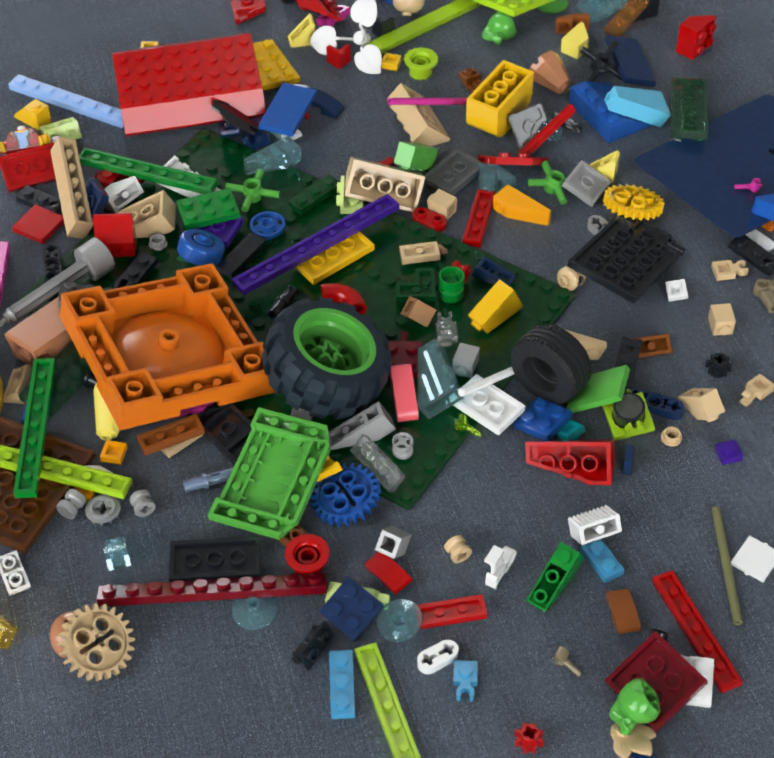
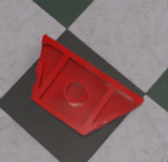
M230 0L236 25L266 12L264 0Z
M499 152V156L478 155V161L499 165H541L543 161H548V157H529L528 153H517V156H511V153Z

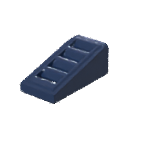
M485 256L482 257L472 273L473 277L493 285L500 279L509 287L517 277L514 273Z

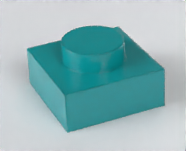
M569 420L556 435L561 440H577L586 430L583 424Z

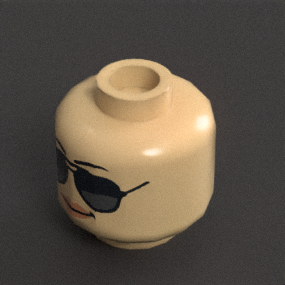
M567 265L557 273L558 284L569 291L582 286L586 279V276L576 272Z

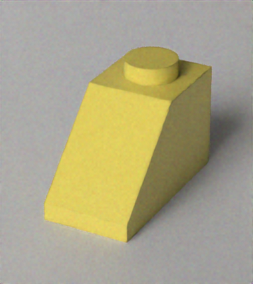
M580 22L562 38L561 52L577 60L584 55L579 52L582 46L587 49L589 48L588 35L583 22Z

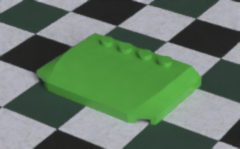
M258 407L250 424L252 430L220 498H215L207 516L209 520L281 540L299 524L331 450L329 430L327 425Z

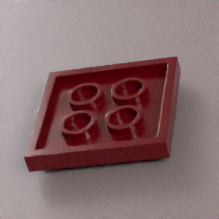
M656 631L604 680L617 695H619L622 688L628 682L637 678L644 679L654 689L658 696L660 713L654 721L646 724L655 733L708 684L707 679Z

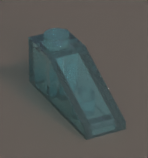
M287 136L245 158V173L247 175L255 174L258 169L264 172L287 169L302 161L301 147Z

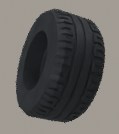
M551 324L536 325L526 332L512 348L511 365L513 371L523 387L535 397H540L555 404L567 403L590 380L591 362L585 348L572 334L558 326Z

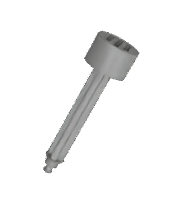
M95 237L75 249L74 257L77 262L9 308H6L5 313L2 314L3 318L0 319V327L5 323H17L18 320L58 294L60 282H75L84 275L96 281L115 267V261L110 251Z

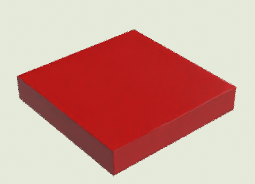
M35 204L12 226V230L26 238L44 244L64 224V219L62 215Z

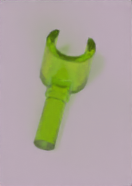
M459 414V420L455 418V428L457 430H467L478 438L481 436L479 431L467 424L466 415Z

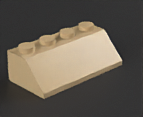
M400 83L388 98H424V96ZM390 105V108L396 112L397 119L403 123V129L410 135L412 143L434 146L450 140L449 135L429 105Z
M350 157L346 172L344 196L373 202L389 194L399 203V209L413 212L418 207L425 176L420 173Z

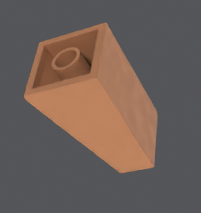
M59 297L4 334L15 358L25 364H29L31 367H33L34 359L55 358L57 363L74 346L60 318V308H58Z

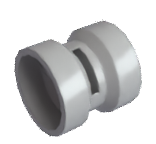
M69 489L65 494V499L60 500L56 505V509L65 518L74 519L78 514V509L82 508L87 500L79 491Z

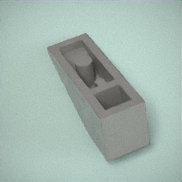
M378 401L329 431L330 448L335 450L378 441L395 431L396 428L390 414Z

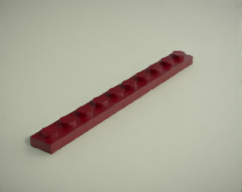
M314 572L310 574H288L281 576H245L242 578L198 579L193 581L176 580L173 582L129 583L123 585L107 584L99 586L96 600L98 607H101L103 604L107 606L327 594L326 573Z

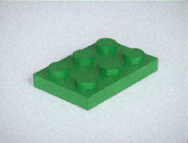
M231 188L176 200L177 209L185 231L241 218Z

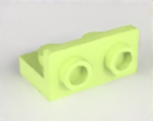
M74 117L39 127L42 135L49 134L50 141L54 136L75 140L82 137L78 122Z
M341 175V182H337V193H340V195L336 196V205L340 206V214H351L363 207V200L344 196L345 175Z

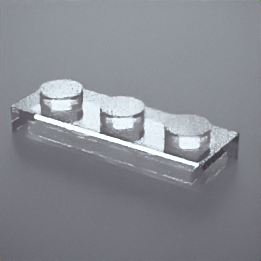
M362 434L350 450L366 468H369L371 473L374 472L378 481L388 492L394 493L406 477L367 435Z

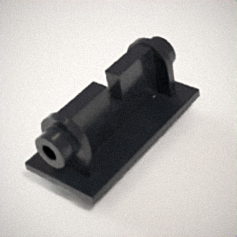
M325 620L322 623L313 625L304 638L308 643L301 642L292 653L293 662L296 664L302 662L307 671L311 669L334 637Z

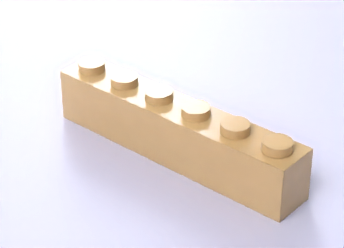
M58 136L50 152L67 237L83 239L93 227L77 144L75 139Z

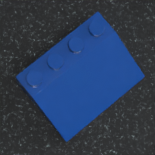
M584 81L571 86L569 104L575 107L576 111L607 143L652 126L651 124L608 110L605 97L614 87L613 84Z

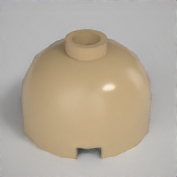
M392 0L394 8L402 12V16L410 17L412 13L419 12L425 0Z

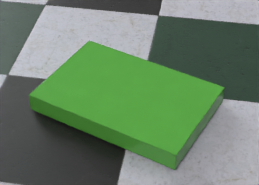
M627 365L591 374L589 382L567 403L566 408L572 410V413L622 401L630 368Z

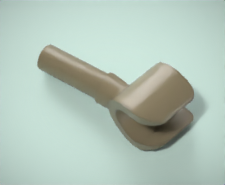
M560 646L554 656V662L558 665H565L579 677L582 672L568 660L570 652Z

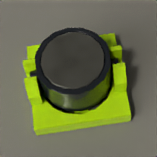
M626 389L622 401L602 406L615 441L655 431L643 392L632 393L631 390Z

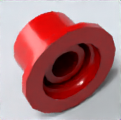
M314 534L299 535L293 538L285 548L287 564L297 575L314 572L321 573L330 557V548L327 542Z

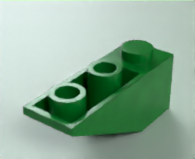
M560 542L526 601L547 612L574 577L585 557L580 552Z

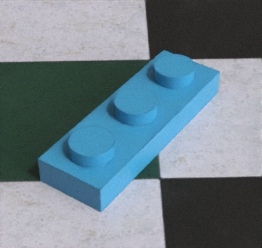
M353 650L329 651L331 719L355 718Z

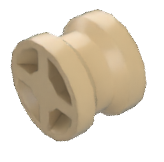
M462 535L450 538L444 545L445 551L451 554V560L454 563H461L472 554V549L465 544V539Z

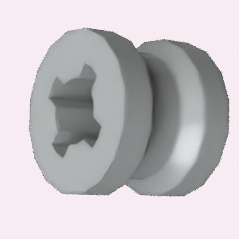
M400 432L393 436V455L398 459L410 458L413 454V437L405 432Z
M138 490L129 498L131 505L134 507L135 515L138 517L148 516L156 508L148 490Z

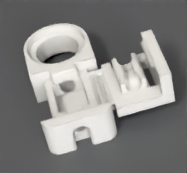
M495 545L492 547L484 562L491 566V573L487 572L485 585L494 589L497 588L499 581L511 567L516 557V550L505 546L503 549Z

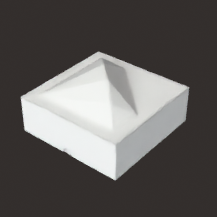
M685 279L665 282L669 302L688 299Z

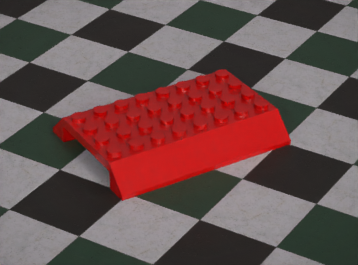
M250 33L112 52L125 136L226 122L217 111L212 109L213 100L229 103L248 118L263 116L266 113L263 88Z

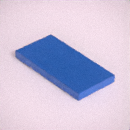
M283 82L261 119L259 129L293 137L316 96V90Z

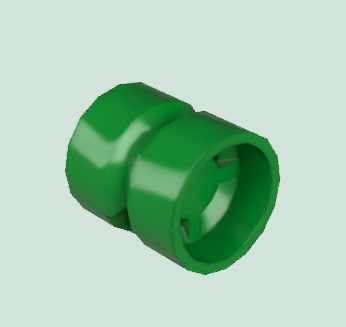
M447 266L440 271L439 298L442 301L451 304L463 299L465 275L462 269L455 266Z

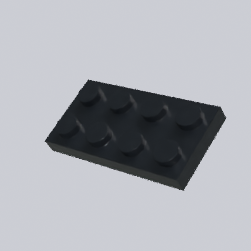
M260 536L170 541L169 582L176 580L193 581L198 579L242 578L245 576L261 577Z

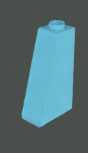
M614 86L605 97L609 111L660 128L671 115L663 93L660 91Z

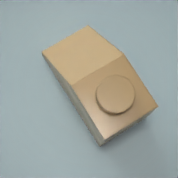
M692 388L677 397L697 420L712 422L719 418L718 415L725 412L716 388Z

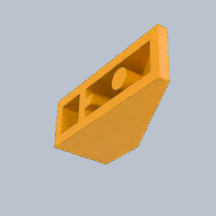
M506 185L493 196V210L506 218L546 226L550 224V209L510 185Z

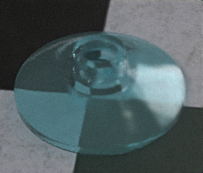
M274 597L235 599L231 607L232 617L242 628L248 630L262 629L268 626L276 617V600Z
M407 599L391 601L384 606L378 615V630L389 641H406L412 638L421 628L423 621L422 612L413 601Z

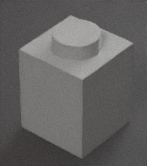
M460 343L453 358L452 374L472 378L479 362L480 347Z
M393 525L382 529L375 550L393 559L403 556L412 534Z

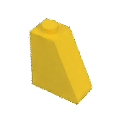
M499 279L468 314L472 321L470 324L477 331L482 329L488 334L518 312L523 305L514 289Z

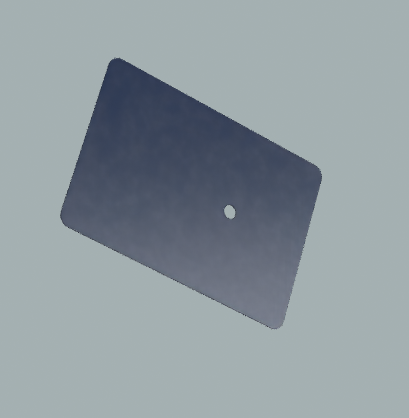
M764 95L677 137L681 139V142L673 139L635 159V163L726 233L733 237H742L771 221L753 214L752 208L756 196L774 194V155L769 152L770 149H774V96ZM754 178L761 179L760 184H762V187L758 193H753L749 189H734V185L751 184Z

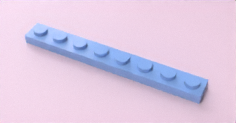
M19 74L8 84L9 89L119 128L124 127L121 109Z

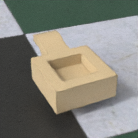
M757 375L746 383V390L742 393L744 398L739 402L747 407L755 397L759 400L764 399L774 391V384L763 375Z

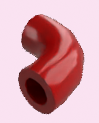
M340 283L320 285L323 298H332L334 303L342 304L344 301L355 306V311L361 315L367 312L365 300L352 287Z

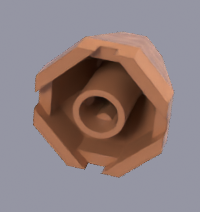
M553 50L540 55L537 59L539 62L537 64L533 63L530 67V70L534 72L533 81L558 94L566 93L570 89L571 79L561 57Z

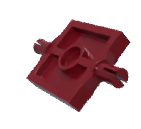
M404 331L400 333V341H388L389 351H391V366L411 364L413 378H419L423 342L408 341L409 333L405 331L404 334Z

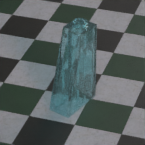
M436 339L418 349L417 405L422 413L430 419L464 399V397L458 394L460 386L446 351Z

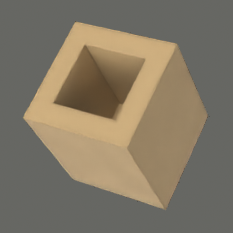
M438 189L428 197V209L444 215L447 220L457 211V197L441 189Z
M730 303L710 306L708 321L713 336L733 334L736 320Z

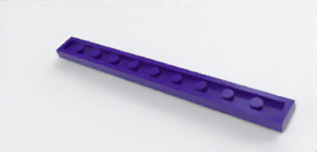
M386 194L232 278V284L243 295H246L399 210V203L389 194Z

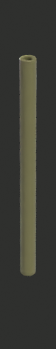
M716 506L711 510L733 624L741 625L743 621L720 507Z

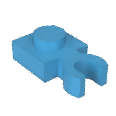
M454 660L453 686H459L456 690L457 701H460L462 693H468L470 702H473V687H477L478 661Z

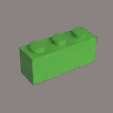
M399 142L394 163L400 165L399 169L405 171L425 172V170L433 168L438 149L420 143Z

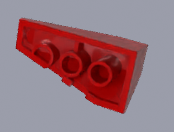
M296 0L302 10L307 11L308 9L337 21L342 19L340 12L337 10L336 0Z
M615 439L525 442L527 464L562 474L565 477L582 481L588 485H612L615 467Z

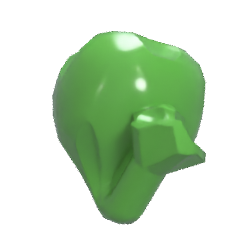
M500 11L493 14L482 32V38L487 41H493L497 46H500L501 41L512 39L517 32L512 17Z
M640 678L631 680L622 688L609 714L610 718L619 725L622 735H630L636 723H650L658 717L660 713L658 696L654 689L644 679Z

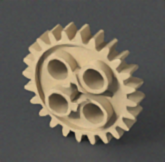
M97 603L92 604L91 609L88 605H84L82 611L79 608L74 611L75 616H67L69 623L61 625L66 632L58 634L59 637L64 639V641L57 644V646L64 647V651L59 653V655L67 656L63 664H72L70 672L76 669L79 670L77 677L80 678L86 673L87 681L91 680L93 676H95L96 681L102 680V676L107 680L111 678V673L113 675L120 673L118 668H126L124 661L132 659L127 652L135 649L129 645L130 642L135 641V638L128 635L133 629H126L125 626L129 623V620L122 622L120 619L123 613L115 615V607L107 611L106 604L101 605L100 609ZM97 620L103 623V631L97 629ZM113 630L112 635L99 642L96 646L90 648L84 654L79 653L81 649L94 642L97 638ZM77 633H80L84 636V644H81L77 641ZM109 640H112V641L115 642V644H116V650H115V651H113V650H111V649L109 648V645H108ZM90 653H94L97 656L96 664L90 661Z

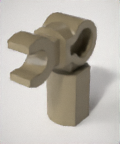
M758 279L754 285L753 294L760 297L769 313H774V279L772 281Z

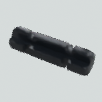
M554 112L550 120L552 121L559 113ZM570 118L562 125V127L568 130L573 129L572 131L577 134L583 129L581 123H575V120Z

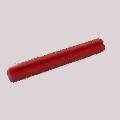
M568 104L519 153H528L530 156L576 112L575 107Z

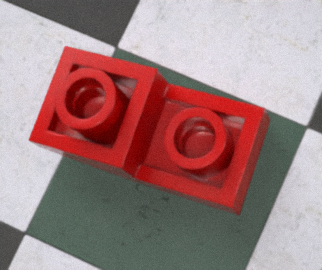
M377 552L364 564L366 569L380 579L383 586L395 595L412 581V578L404 569L383 553Z

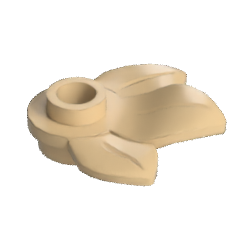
M614 723L611 726L610 735L614 741L613 749L618 756L628 758L631 752L647 756L652 755V743L650 740L656 737L653 729L643 724H636L630 735H622L618 724Z

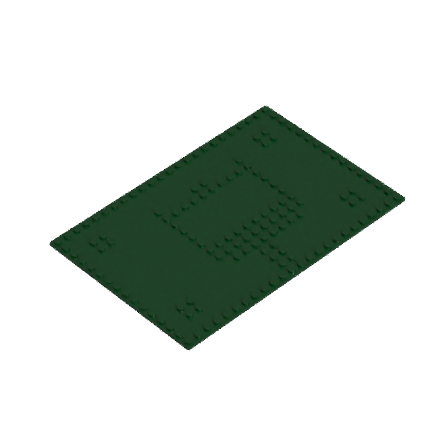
M201 129L174 154L182 164L186 163L194 173L197 172L200 175L218 179L217 188L220 190L225 189L226 183L244 185L245 180L254 178L257 170L261 169L264 171L260 182L262 188L280 191V198L262 196L259 202L251 203L248 212L241 210L245 200L243 193L232 191L244 223L229 247H225L222 260L251 232L250 221L256 214L264 211H273L281 214L285 219L284 233L271 240H266V245L234 277L350 215L340 214V206L336 205V196L340 195V193L335 192L301 216L289 207L288 201L320 179L233 140L221 138L219 134L208 129ZM146 180L141 185L144 192L121 209L162 190L167 193L175 204L176 200L188 197L155 182ZM363 200V207L371 202ZM177 205L175 230L164 234L168 244L163 250L155 251L149 247L150 237L137 238L136 256L113 257L115 267L104 276L94 281L87 275H84L74 283L113 288L115 281L125 272L140 252L156 257L158 261L157 265L142 283L175 277L176 270L196 267L197 265L176 259L180 256L177 252L179 238L185 231ZM395 212L360 231L375 245V250L315 285L308 281L296 268H293L243 295L232 284L231 278L219 273L229 288V297L258 342L263 341L264 343L274 321L273 318L271 319L268 316L267 311L274 305L276 298L282 295L289 285H293L292 289L295 286L299 290V294L290 304L292 305L303 299L309 298L311 302H314L318 297H322L320 285L327 283L344 284L358 291L367 305V312L365 314L376 322L377 331H383L388 341H400V333L404 331L405 334L406 331L409 333L408 341L423 342L419 378H413L419 419L397 422L391 378L388 377V381L373 404L378 401L390 414L396 430L378 441L330 450L328 455L333 461L339 462L341 467L343 463L346 464V467H349L351 463H354L356 468L360 464H362L363 469L368 467L371 473L374 472L379 481L381 489L379 496L406 510H411L478 424L476 420L450 404V398L471 379L452 374L453 358L459 344L464 343L480 347L479 362L473 377L477 374L482 378H486L512 367L511 351L516 342L536 325H554L575 298L574 291L562 288L556 283ZM94 229L62 258L63 271L77 262L74 257V250L94 237ZM437 241L438 244L443 245L447 249L445 255L440 254V260L402 265L399 253V246ZM483 256L517 275L510 287L514 289L523 305L518 312L488 334L482 329L477 331L470 324L472 321L468 316L494 286L472 276L475 267ZM457 260L462 265L471 266V273L468 280L464 283L463 299L457 303L450 304L439 298V273L443 268L451 266ZM415 268H435L436 302H423L436 309L428 327L403 316L401 312L406 302H396V283L415 282ZM45 274L19 297L16 302L45 283ZM46 301L45 303L31 311L30 314H34L35 312L43 308L45 305L50 303V301ZM515 374L493 383V385L503 391ZM276 393L267 394L233 403L251 422L258 407L290 415L293 408L286 403V397L282 393L278 395ZM215 402V403H214L213 405H211L210 407H219V406H218L217 402ZM354 413L348 418L334 420L332 415H327L324 419L313 417L312 421L327 425L328 430L331 431L357 414ZM405 432L413 437V454L408 459H398L392 453V439L397 433Z

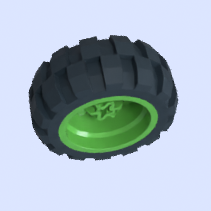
M318 297L314 302L307 298L285 308L274 319L263 344L262 360L265 375H269V384L276 394L282 393L286 397V403L296 410H299V408L309 411V416L324 419L327 415H332L334 420L344 419L352 416L354 413L359 414L373 405L375 399L379 397L391 372L389 343L384 332L377 331L376 322L367 314L361 315L355 311V306L344 301L342 304L334 303L332 298Z

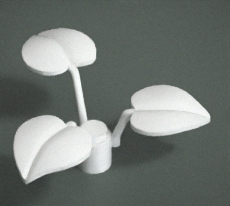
M357 0L353 4L351 17L355 22H360L359 27L361 29L353 37H336V30L331 26H322L313 33L310 43L318 53L327 55L326 47L328 45L337 48L336 40L354 41L357 45H361V51L356 53L354 57L358 69L368 74H381V51L375 45L366 44L370 42L371 37L362 26L363 24L366 27H370L376 21V0Z

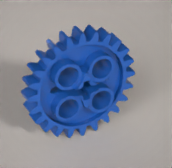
M343 463L342 471L316 483V488L312 492L313 496L310 497L311 505L317 517H320L323 523L328 521L329 525L332 526L336 522L338 528H340L342 523L349 527L351 521L357 525V519L361 518L365 521L364 515L366 513L372 515L370 508L378 507L375 501L381 500L379 496L381 493L379 481L374 472L371 473L368 467L363 469L362 464L356 468L354 463H351L349 467H346V464ZM336 483H339V484L342 486V488H343L344 492L346 493V495H347L348 497H350L351 500H352V502H353V504L356 505L355 507H353V506L349 503L347 497L345 496V494H344L343 492H341L340 488L338 487V485H337Z

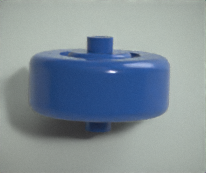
M198 229L184 231L180 235L177 245L178 254L187 262L197 266L211 263L217 266L222 261L225 251V245L219 237Z

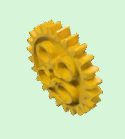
M619 184L618 187L615 185L612 188L608 187L603 198L604 206H607V209H612V213L617 212L618 216L624 215L625 218L631 217L632 220L638 218L640 221H642V218L649 220V218L655 219L656 216L660 217L665 204L660 195H655V191L650 192L649 188L643 189L642 186L636 187L634 184L632 186Z

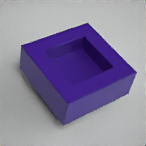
M736 439L715 444L714 449L722 465L743 460L744 455Z

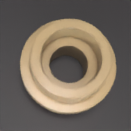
M670 426L662 431L661 441L667 446H678L682 441V434L678 428Z

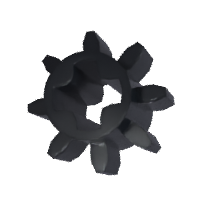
M722 353L711 354L710 359L706 360L705 367L708 368L707 373L715 378L726 377L727 372H731L732 364L729 363L730 357Z

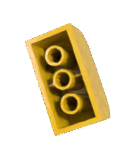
M503 60L467 98V124L496 137H503L511 129L507 116L529 106L533 92L534 72Z

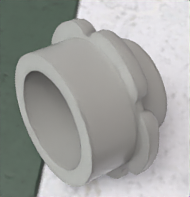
M157 233L150 237L149 247L155 251L163 250L168 244L162 234Z

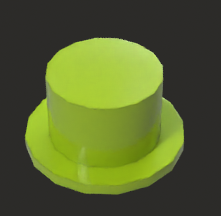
M414 48L405 54L404 62L409 67V74L412 78L425 80L432 76L433 68L438 63V56L431 49Z

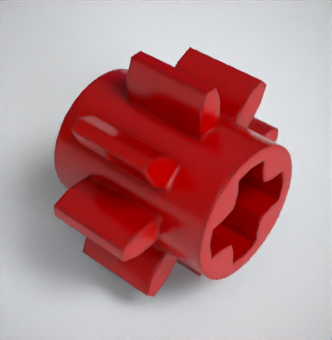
M523 722L522 729L515 730V737L517 738L515 739V746H520L523 754L526 752L536 754L537 746H544V740L542 739L544 730H539L535 722L533 724Z

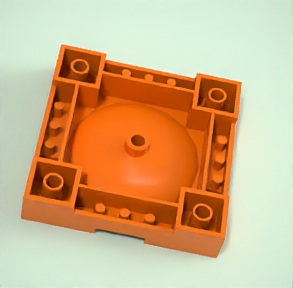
M213 263L176 270L175 277L103 291L101 286L61 293L60 318L81 358H85L97 380V388L119 430L178 417L181 410L203 404L217 402L218 406L276 393L269 384V375H265L262 360L264 343L263 341L258 342L229 297V288Z

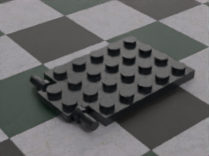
M624 215L615 216L572 256L567 266L635 304L679 259L680 255L682 256L685 253L686 249L675 244V241L672 240V235L643 219L642 221L639 219L632 220V218H625Z

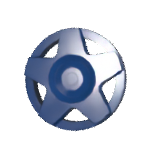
M260 212L251 219L250 230L266 240H271L284 233L285 219L277 212Z

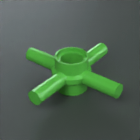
M543 161L541 165L546 173L545 179H529L528 185L543 186L545 192L557 196L561 205L566 204L567 199L562 191V184L566 180L564 174L558 170H552L548 161Z
M261 169L257 170L254 178L245 180L244 185L225 184V189L231 188V191L241 192L245 196L241 207L243 212H248L251 203L259 202L262 196L280 198V191L263 189L260 185L264 175V171Z

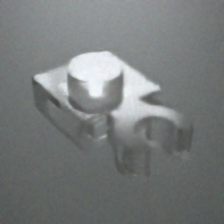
M441 312L437 314V343L458 342L456 322H452V312H449L447 318H443Z

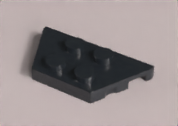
M233 403L205 409L206 412L197 414L204 427L205 434L203 435L235 466L252 430L250 426L251 421Z

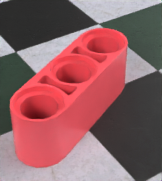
M411 364L391 366L390 378L397 422L418 420V406Z

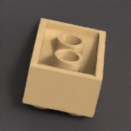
M164 190L116 212L132 213L137 238H148L157 233L164 235L175 230L176 204Z

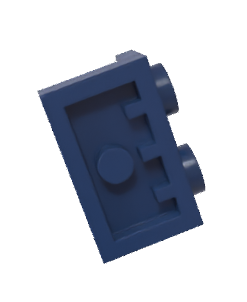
M263 116L255 118L252 121L259 125ZM250 127L255 132V136L241 130L243 136H241L242 141L250 149L256 150L271 143L269 131L263 132Z

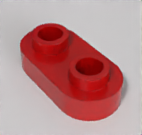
M424 207L416 208L412 212V220L438 232H442L447 228V219L442 214Z

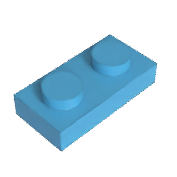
M601 539L580 546V552L605 584L624 575L625 569Z

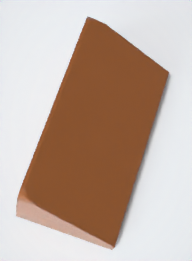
M669 333L630 339L634 341L636 339L643 340L639 358L673 353Z

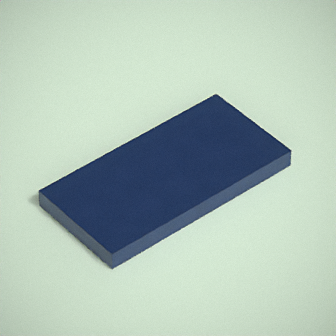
M607 35L605 41L608 47L613 40L619 43L612 57L623 82L655 86L656 79L638 40Z

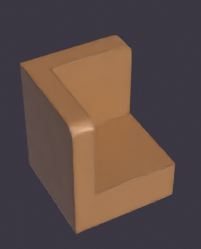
M409 296L401 314L428 327L436 309Z

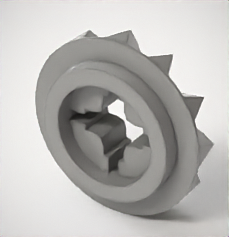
M105 494L95 496L85 507L87 519L91 520L93 525L99 523L101 526L107 522L111 524L114 518H118V514L121 511L119 501L115 497ZM105 505L106 511L103 515H101L100 511H102V508Z

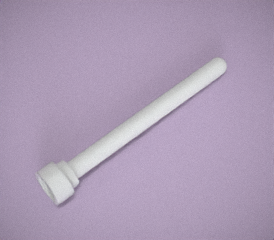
M507 368L460 388L458 394L463 397L515 374L513 368Z

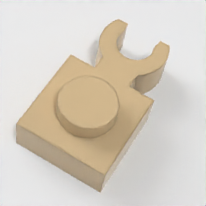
M731 260L715 261L711 265L716 281L735 279L736 275L746 276L749 270L745 268L746 262L744 260L737 261L734 264Z

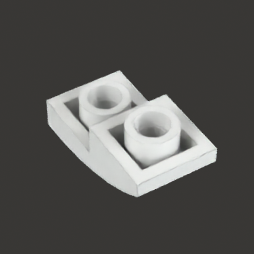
M17 550L0 556V573L9 596L31 588Z

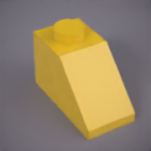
M34 99L14 114V118L40 131L39 127L52 122L48 105L37 99Z

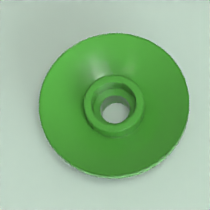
M554 0L537 8L548 14L561 13L567 9L568 0Z

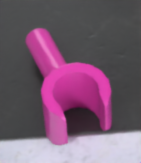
M754 178L751 184L734 185V189H749L753 193H758L762 187V184H760L761 179Z

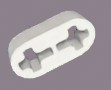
M443 640L423 650L417 657L418 670L424 674H432L454 663V660L458 658L459 647L457 643L452 640ZM444 649H447L448 651L452 650V654L449 655V653L447 652L444 653ZM424 660L432 661V664L424 663Z

